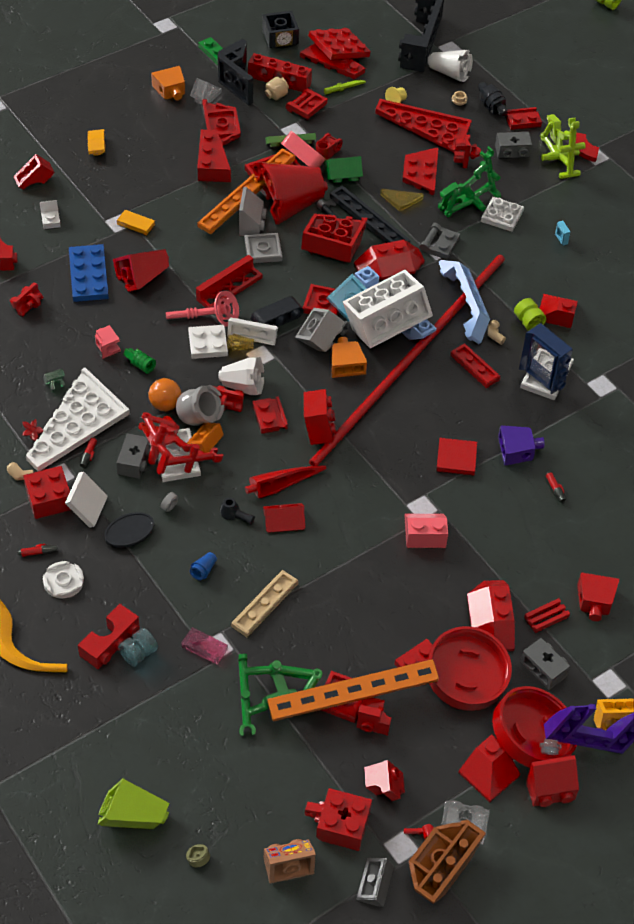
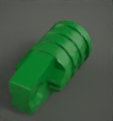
M126 348L123 353L125 357L131 360L130 363L146 374L151 373L156 366V360L139 349Z

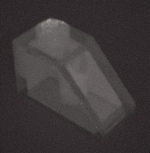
M196 78L190 96L195 98L194 101L202 104V99H206L207 103H211L221 93L222 88Z

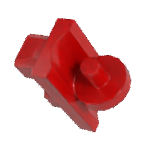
M465 134V139H456L455 150H462L463 152H454V162L463 163V168H468L469 156L471 159L480 156L481 149L476 144L471 146L470 135Z
M32 283L29 287L25 286L18 297L11 298L10 303L12 308L17 310L18 315L23 316L32 307L38 308L41 305L40 300L44 297L38 289V284Z
M220 385L215 387L221 393L219 398L221 405H224V411L225 409L242 411L243 391L227 390L224 386Z

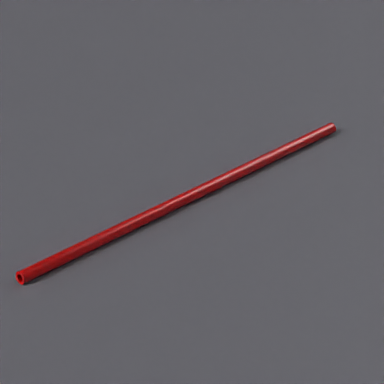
M498 255L476 278L475 284L477 289L505 261L502 255ZM465 293L434 324L437 328L436 331L421 339L336 431V434H333V442L325 443L309 460L311 466H318L465 305L467 298Z

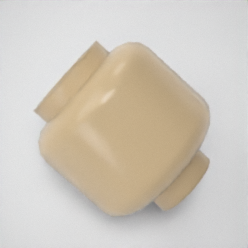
M273 78L266 83V96L269 99L272 98L278 101L287 95L288 83L284 78Z

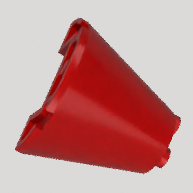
M257 162L251 167L257 182L265 180L274 202L270 212L276 225L324 198L325 191L328 190L327 182L323 180L320 167Z

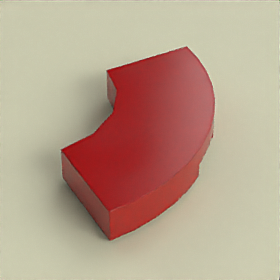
M576 132V143H585V149L579 150V156L596 162L599 147L590 144L586 139V134Z

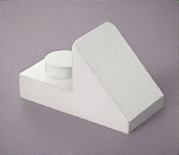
M57 200L40 202L43 229L61 227Z

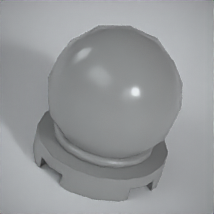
M212 385L189 389L183 392L177 399L176 413L181 421L188 425L199 426L203 423H213L223 415L224 405H221L219 398L221 393Z

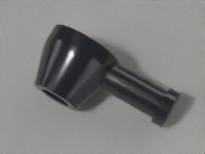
M226 498L221 504L220 514L223 518L232 520L237 517L248 522L250 525L253 524L255 516L241 511L233 498Z

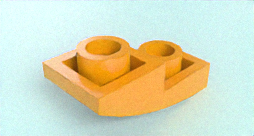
M104 129L88 131V153L101 155L105 152L106 148Z

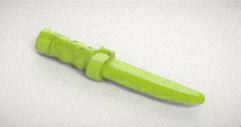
M355 80L343 84L337 83L333 87L324 88V94L327 95L336 91L341 92L346 88L364 84L366 81Z

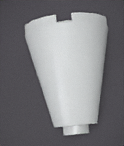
M469 50L433 52L428 57V64L430 68L460 82H465L469 77L466 76L468 71L471 72L473 58L472 54H469Z

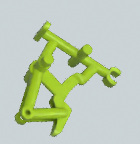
M554 114L547 115L549 123L545 131L541 133V140L546 143L551 152L542 154V161L557 159L562 161L567 166V172L559 173V178L580 176V170L573 171L574 156L580 154V149H585L584 142L576 143V132L580 126L579 121H576V118H569L568 125L570 131L562 132L561 121ZM549 133L555 145H553L547 137ZM569 139V145L563 146V140Z

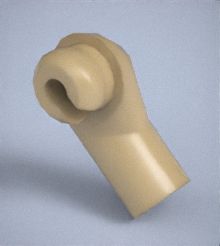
M492 320L487 327L488 336L502 345L506 337L499 333V322Z

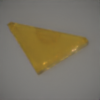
M388 189L380 190V194L399 211L419 202L424 197L422 193Z

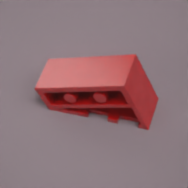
M201 129L197 167L198 181L231 182V169L217 130Z

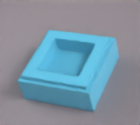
M559 221L556 226L555 235L562 245L568 244L570 230L564 221Z

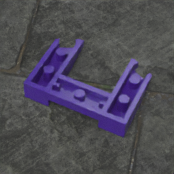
M595 704L570 706L554 714L544 724L545 736L547 740L623 754L634 742V712L621 718L607 730L582 725L596 710Z

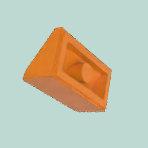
M204 423L189 439L187 444H197L202 452H210L224 435L220 423Z

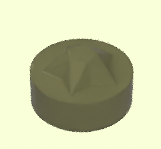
M197 844L187 851L186 858L190 866L201 867L209 861L210 853L205 845Z

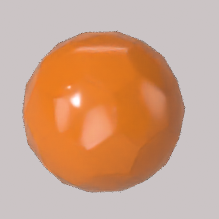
M168 378L156 380L150 386L148 392L151 405L157 410L165 412L176 408L177 399L181 395L179 385Z

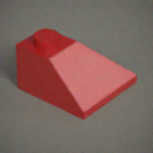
M543 294L540 309L546 315L545 323L571 328L578 301Z
M490 735L476 747L458 772L489 803L520 777V772L512 757L502 748L493 735Z

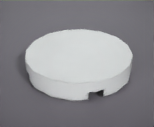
M68 561L56 562L49 566L47 572L43 575L44 589L55 598L64 599L72 597L83 587V572L78 565L70 564Z

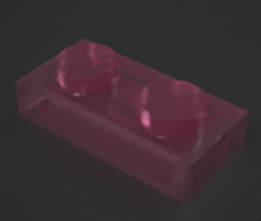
M193 627L181 642L183 648L215 664L220 662L228 650L227 644Z

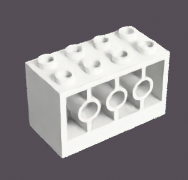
M406 270L343 301L352 330L369 348L433 316L424 286Z

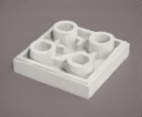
M493 197L481 217V222L513 232L524 211V206Z
M80 472L65 504L90 528L95 526L108 496L85 472Z

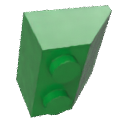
M361 156L324 161L327 179L332 180L333 183L342 182V179L349 178V181H358V177H363Z

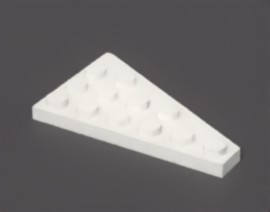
M86 368L81 370L80 376L73 382V386L62 399V404L55 410L53 417L45 425L42 435L39 439H36L33 448L26 455L27 461L37 471H41L130 414L129 408Z

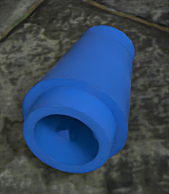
M208 552L192 563L190 568L192 577L197 580L207 578L217 561L215 554Z

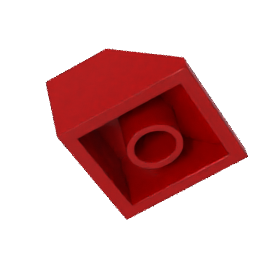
M575 755L532 762L526 784L533 807H547L557 802L569 803L576 799L579 784Z

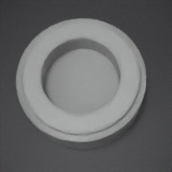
M170 492L163 499L160 507L166 512L171 511L178 502V496Z

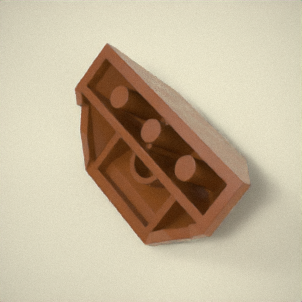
M469 820L435 827L408 862L414 890L433 904L441 899L471 861L486 832Z

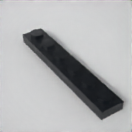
M344 186L330 192V198L355 219L368 218L366 227L385 243L406 240L410 243L411 240Z

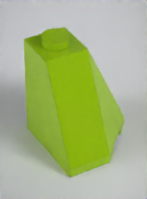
M122 778L108 791L99 811V815L103 816V818H99L98 824L107 827L154 829L159 824L165 823L169 815L167 808L170 803Z

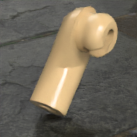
M15 462L7 466V472L17 481L24 480L23 475L34 473L33 470H22Z

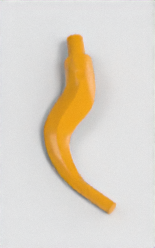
M0 600V656L9 663L27 670L67 672L68 664L39 663L24 656L15 648L12 642L11 613Z

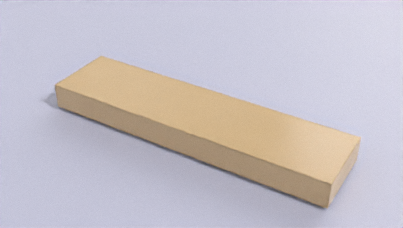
M282 570L233 620L231 627L245 637H248L298 585V580Z

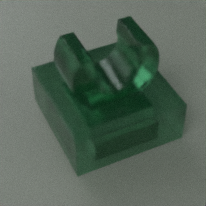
M62 368L44 374L45 385L50 383V389L54 391V383L58 382L61 388H63L64 381L62 379L65 374Z

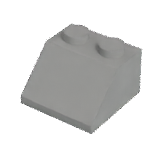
M243 187L239 209V236L260 234L261 230L264 231L265 220L263 219H266L267 210L264 209V201L247 187Z
M313 308L295 338L318 351L326 352L332 347L333 340L342 331V326L345 322L330 310Z

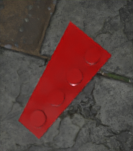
M315 43L300 52L301 58L305 59L307 57L315 64L318 62L324 64L325 68L336 69L337 73L352 79H356L365 73V67L351 58L331 60Z

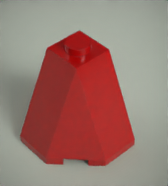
M166 249L130 254L113 259L116 277L119 281H124L127 291L141 289L169 267V257Z

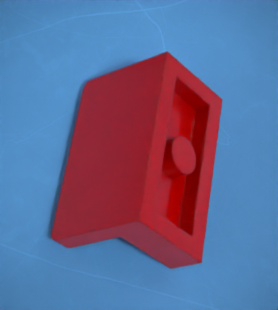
M302 503L263 506L267 532L305 529L304 505Z

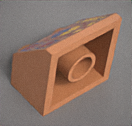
M296 839L284 845L273 844L264 849V862L269 883L314 874L316 854L309 839Z

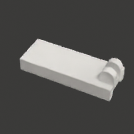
M230 317L227 336L275 345L278 327Z

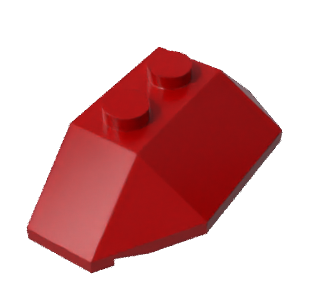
M399 240L371 246L354 261L357 272L369 266L379 275V279L383 280L403 270L413 274L424 264L425 260L419 248L406 240Z
M504 580L483 581L467 594L471 627L480 628L491 633L504 645L507 651H514L515 620L509 585Z

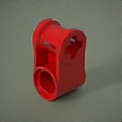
M326 133L323 138L317 141L316 151L328 160L335 153L339 152L343 140L340 138L336 139L330 133Z

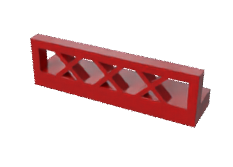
M247 255L196 287V300L205 308L214 307V302L209 304L206 300L215 299L222 290H229L235 296L262 279L263 274L253 267V257ZM250 272L255 275L254 277H245ZM234 282H243L240 286H232Z

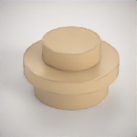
M457 91L452 96V102L456 105L461 106L467 103L468 98L463 91Z

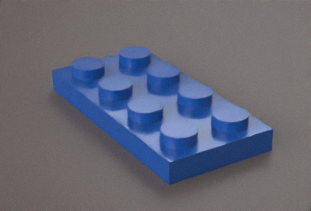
M103 244L69 247L73 302L109 299Z

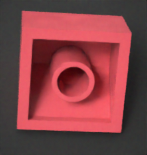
M405 514L407 548H446L448 525L447 517L444 514Z

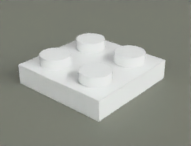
M224 325L188 327L192 359L228 356Z

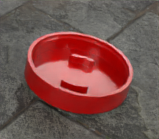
M462 626L444 632L436 639L427 657V660L433 659L439 677L437 682L429 683L432 690L442 701L457 709L475 711L493 705L503 695L511 679L512 665L506 648L494 635L480 628Z
M531 686L514 688L503 697L494 710L492 722L498 742L514 760L526 767L531 768L532 762L570 756L577 746L546 739L544 724L554 714L567 707L558 698L545 690Z

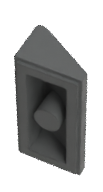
M367 858L356 898L357 901L384 907L394 869L393 864L387 858Z

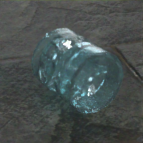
M141 628L132 635V639L127 638L120 643L118 648L123 658L131 666L135 667L144 660V656L148 657L157 651L158 644L147 629Z

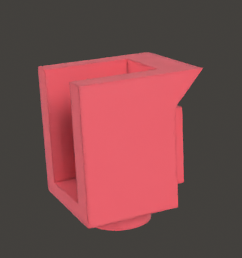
M110 325L96 330L95 342L102 352V359L121 351L117 345L120 339Z

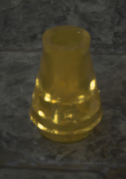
M234 333L233 335H228L227 349H231V351L253 349L254 339Z

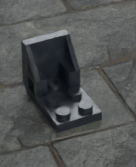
M241 39L218 51V82L249 106L253 103L254 80L250 74L245 72L247 68V41Z

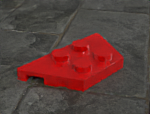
M202 99L207 130L218 131L223 146L241 137L236 107L225 106L221 103H216L215 105L207 103L206 99Z
M438 148L405 155L402 182L413 185L419 190L422 188L427 189L429 194L434 195Z

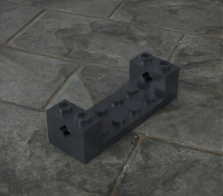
M415 0V3H418V5L415 7L414 15L416 16V22L425 24L424 33H422V36L405 33L404 39L400 40L399 49H402L398 56L400 68L419 72L425 71L428 57L430 56L442 20L444 0Z

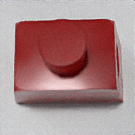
M588 573L580 574L578 581L580 610L589 612L590 620L600 621L602 615H609L619 579Z

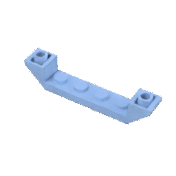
M440 260L441 274L452 281L458 279L461 282V290L465 293L467 297L466 302L472 309L471 314L473 318L463 324L466 330L465 335L470 341L473 340L480 344L490 318L470 269L460 262Z
M369 266L361 269L354 275L367 289L379 283V275ZM426 319L401 333L409 340L423 339L435 332L437 328Z

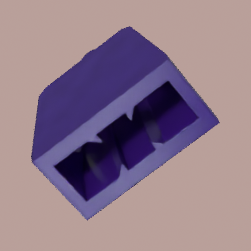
M500 426L498 439L504 466L531 461L534 459L536 449H544V438H533L532 430L529 427Z

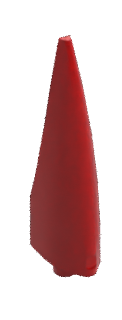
M326 466L290 468L256 475L249 478L250 485L245 486V491L247 494L254 492L258 498L272 495L325 470Z

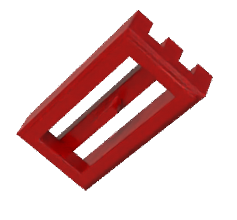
M558 598L526 613L524 618L533 631L537 633L568 618L570 612L565 610L566 607L564 604L561 605V600ZM561 612V614H559V615H557V616H555V617H553V618H550V616H552V615H554V614H556V613ZM546 620L538 625H535V623L539 621Z

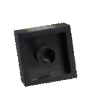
M292 11L262 14V30L269 48L299 44V27Z

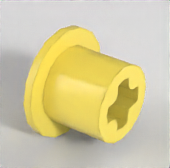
M390 87L385 93V99L388 101L401 103L407 98L405 89L401 87Z

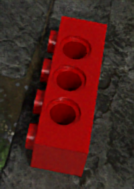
M253 53L248 61V74L253 79L269 82L275 77L284 78L288 83L289 89L303 92L306 88L309 89L312 83L311 68Z

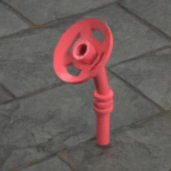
M221 291L215 298L214 307L202 309L195 307L194 309L190 308V310L186 308L183 311L166 312V319L185 317L193 319L198 316L216 314L218 321L228 327V322L223 320L230 319V317L238 319L239 305L231 292ZM230 303L232 304V307H233V315L230 314V312H231V306L229 305Z

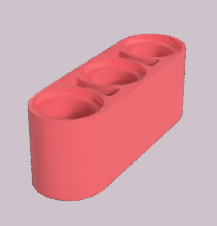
M290 131L281 142L284 147L308 167H320L326 160L293 131Z

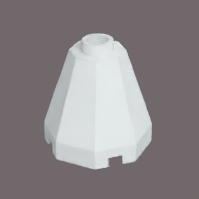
M250 357L222 367L218 374L219 381L222 382L223 386L243 391V393L249 395L262 394L264 377H261V372H264L261 357Z

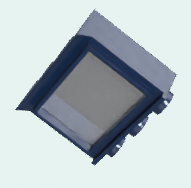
M540 323L526 332L519 370L527 371L550 390V394H553L557 390H562L566 385L565 381L569 372L568 368L572 359L573 349Z

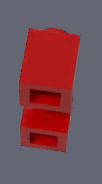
M121 604L106 617L107 628L112 631L111 634L99 636L91 631L78 644L79 656L97 669L103 664H107L112 655L117 650H121L126 641L131 636H135L139 631V616Z

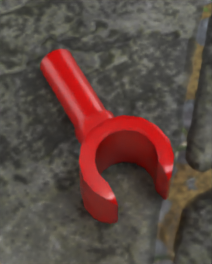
M426 824L422 828H404V834H423L425 840L434 827L431 824Z

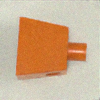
M180 66L151 73L152 86L164 99L174 98L175 100H180L185 94V81Z
M340 337L337 340L338 343L332 345V378L365 375L367 360L359 343L356 341L348 342V338Z

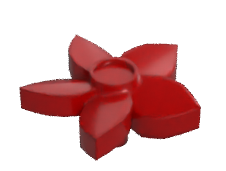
M33 420L30 424L25 421L22 422L23 426L27 429L23 432V436L30 435V438L36 441L38 434L43 432L41 427H36L37 420Z

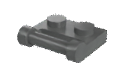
M433 223L430 228L431 231L419 248L425 253L448 260L460 239V233L442 228L438 223ZM436 234L440 235L435 246H431L430 244Z

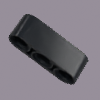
M289 296L256 310L250 319L252 322L280 327L298 319L303 314L304 309L293 296Z

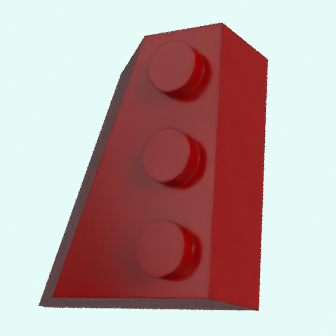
M314 214L303 231L301 249L350 263L361 243L368 218L352 220V217L346 216V219H340L335 215Z

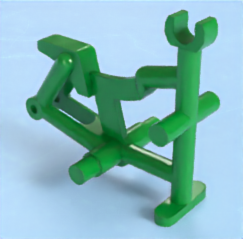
M489 146L486 153L480 152V156L485 161L480 162V166L474 171V175L468 181L459 185L454 182L440 192V197L443 200L438 205V209L440 211L446 209L444 212L446 217H450L454 212L471 204L480 211H485L486 206L478 197L487 191L494 197L501 198V193L496 189L495 181H499L501 177L493 170L491 157L494 155V151ZM484 171L487 172L488 182L473 192L470 186L481 178L480 174Z
M239 654L240 701L243 722L239 729L240 736L244 735L243 730L245 728H250L252 736L255 735L256 728L251 724V716L268 710L267 700L269 698L297 692L296 689L288 690L284 676L308 679L303 689L307 690L315 688L317 682L322 677V671L318 668L312 670L281 665L279 660H275L269 666L248 667L247 654ZM269 674L274 680L277 692L264 697L261 704L250 707L248 675Z

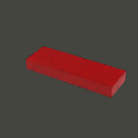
M465 343L451 351L450 356L485 388L500 380V375Z

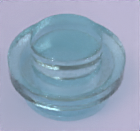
M545 739L544 743L539 744L541 753L547 755H559V750L562 747L557 744V740Z

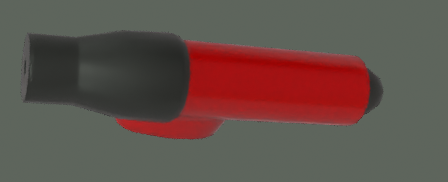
M95 437L90 438L82 455L80 463L82 468H85L87 463L93 458L95 453L93 450L97 443Z
M547 472L546 478L555 496L561 503L565 502L566 498L564 497L562 485L558 484L553 473Z
M38 544L35 547L21 549L17 554L22 557L48 554L58 551L57 544Z

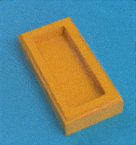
M124 210L117 219V225L147 235L155 226V220Z

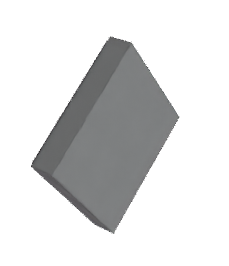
M278 233L244 235L246 254L253 257V263L282 261Z

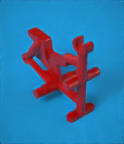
M147 412L142 414V419L145 423H139L138 428L144 432L152 446L148 463L154 465L159 453L162 454L157 467L158 474H164L166 466L186 463L184 472L191 473L194 462L213 460V462L218 463L222 461L224 455L217 454L218 448H212L210 452L204 453L199 449V445L187 444L177 436L179 426L170 416L159 418ZM153 422L159 423L160 426H155ZM174 442L184 452L190 453L189 455L174 457L165 446Z

